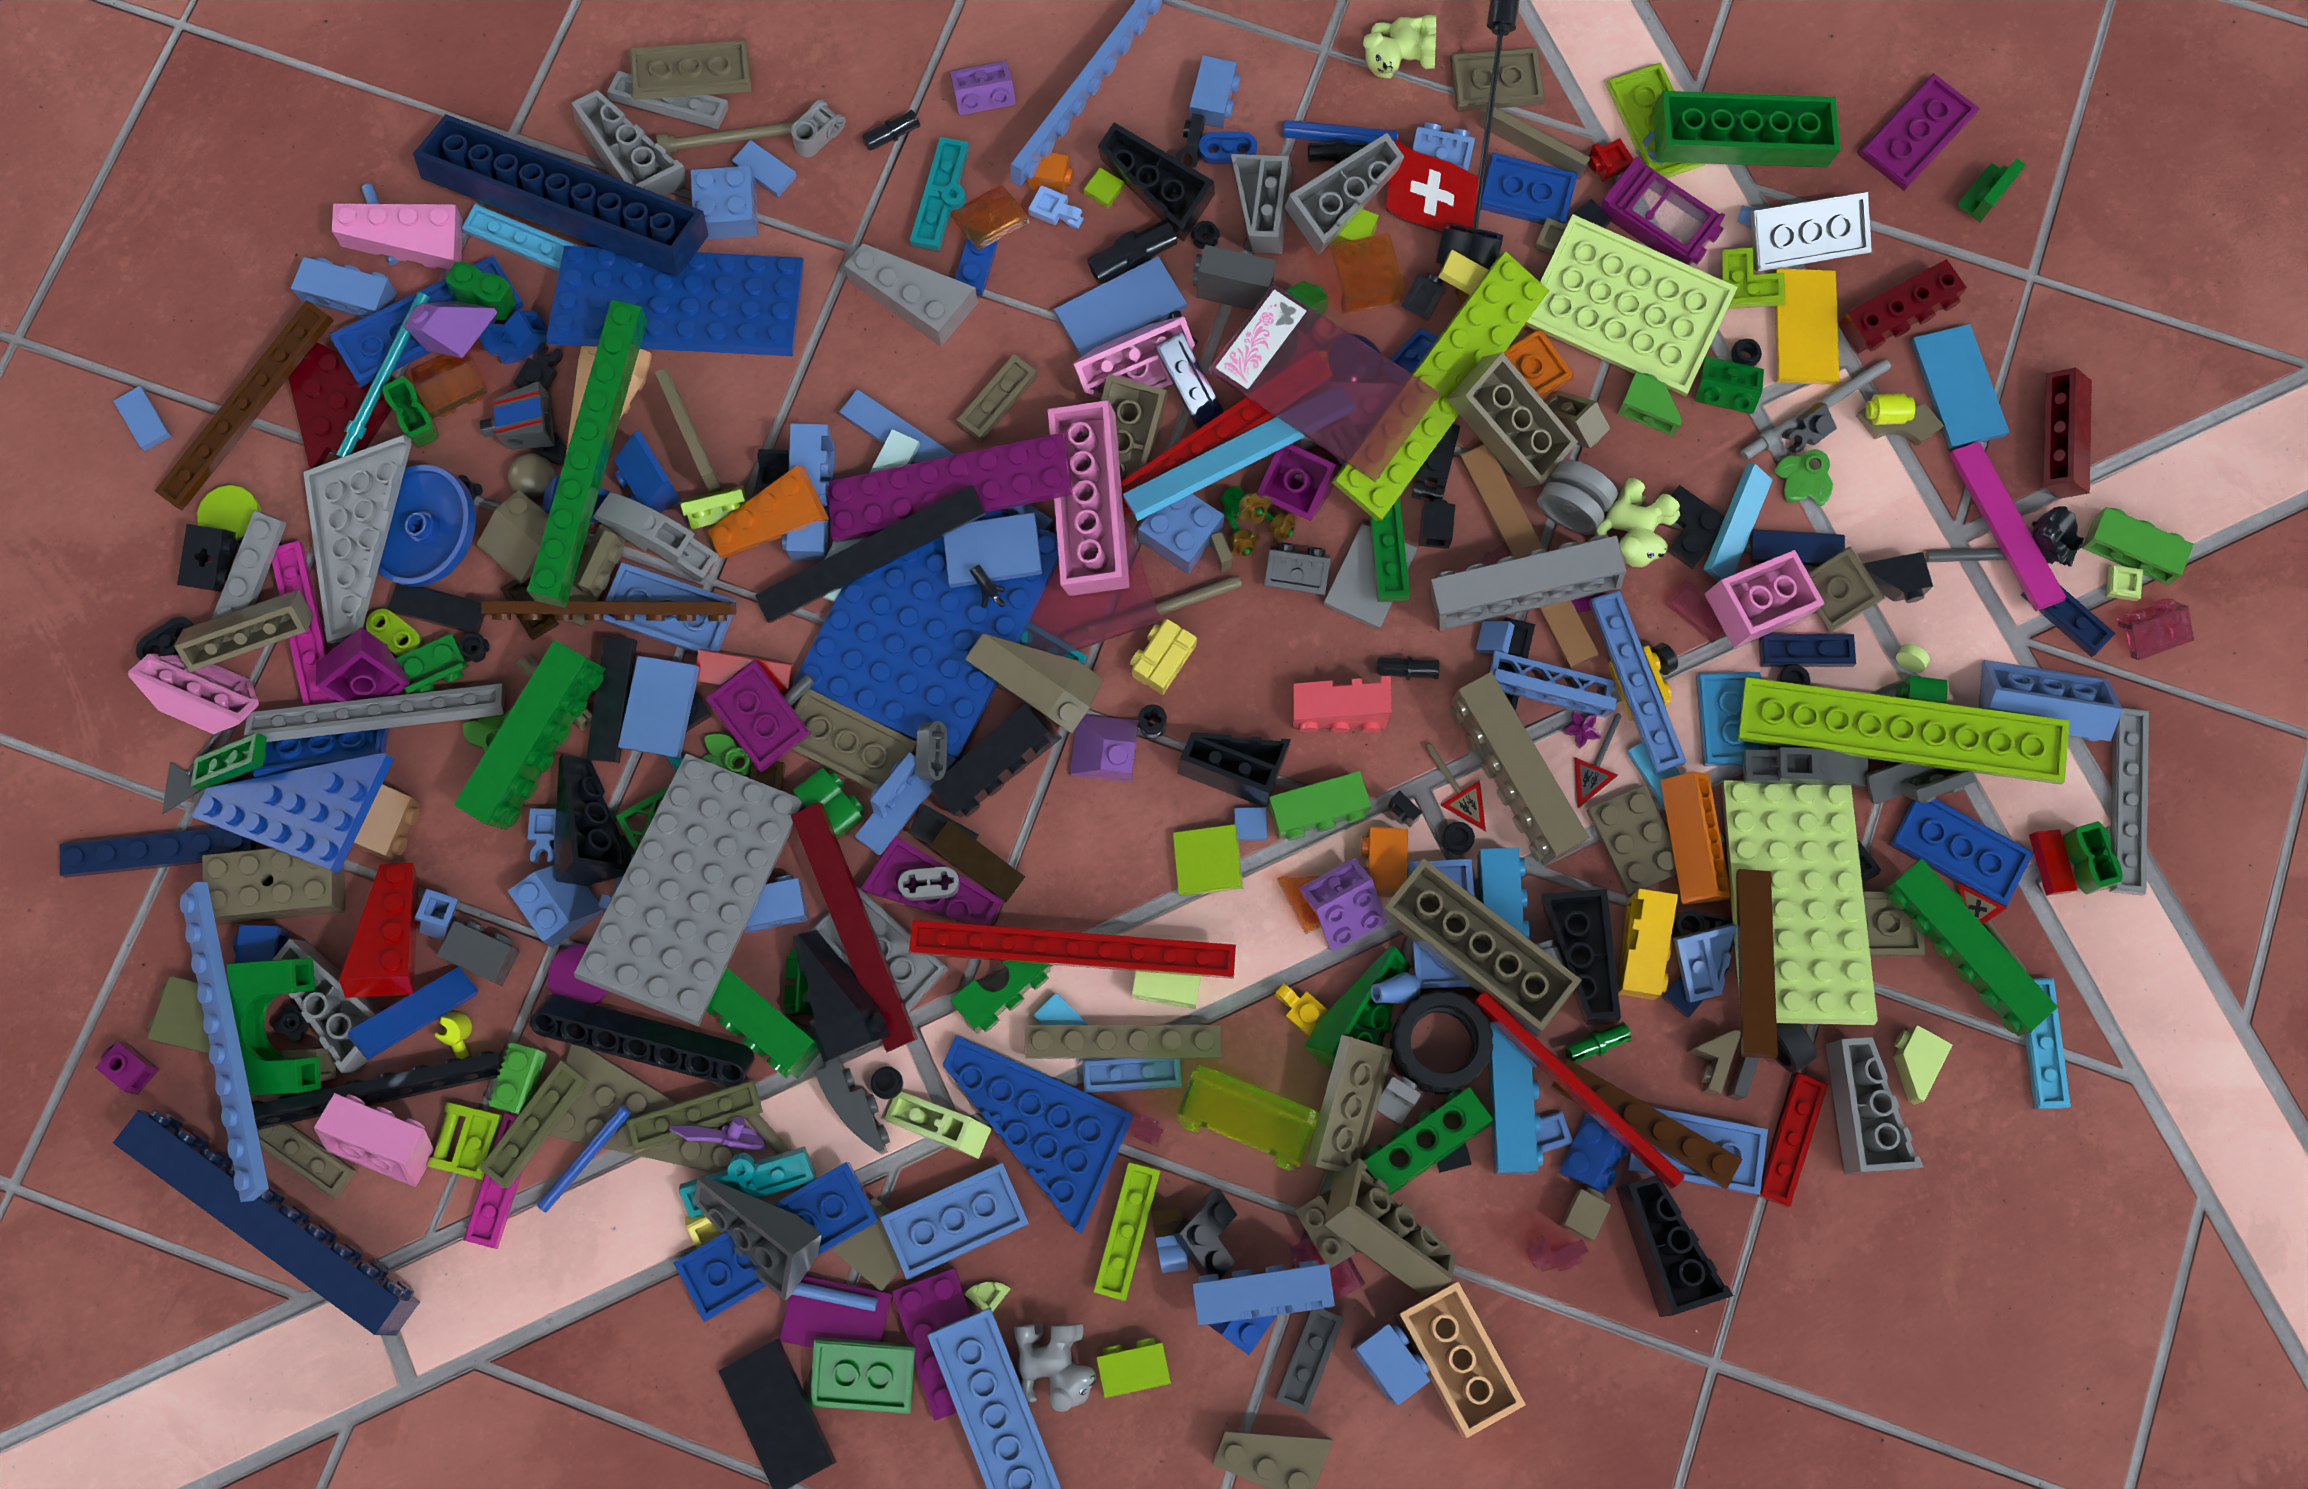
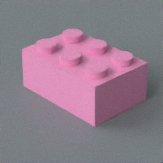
M1795 550L1724 578L1705 593L1733 648L1805 619L1825 604Z
M334 1093L314 1126V1130L327 1152L413 1187H416L427 1168L426 1165L429 1157H433L434 1154L430 1138L427 1136L425 1127L421 1123L409 1118L406 1121L397 1119L391 1111L379 1106L376 1109L365 1106L364 1101L349 1094L343 1097Z

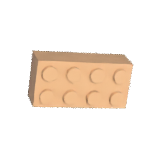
M1454 1282L1396 1314L1414 1350L1430 1369L1427 1374L1461 1437L1468 1438L1526 1405L1459 1282Z

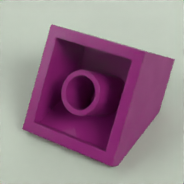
M1290 444L1275 452L1256 494L1260 497L1268 496L1271 499V503L1312 521L1329 496L1334 486L1331 482L1341 470V466Z
M362 627L316 662V687L338 702L395 696L410 684L409 678L386 644Z

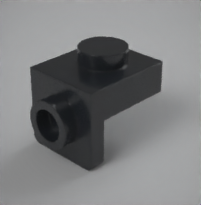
M758 450L759 470L755 484L756 495L789 471L788 450Z

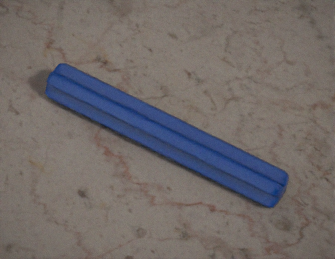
M1294 120L1284 121L1282 133L1285 138L1324 142L1341 140L1342 143L1367 142L1368 144L1388 133L1394 142L1395 139L1398 141V132L1396 130Z

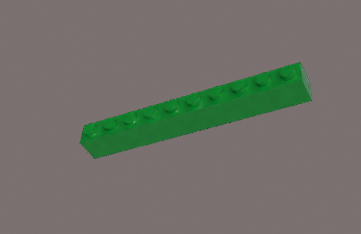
M611 300L527 589V592L537 602L563 608L567 606L648 322L642 306Z

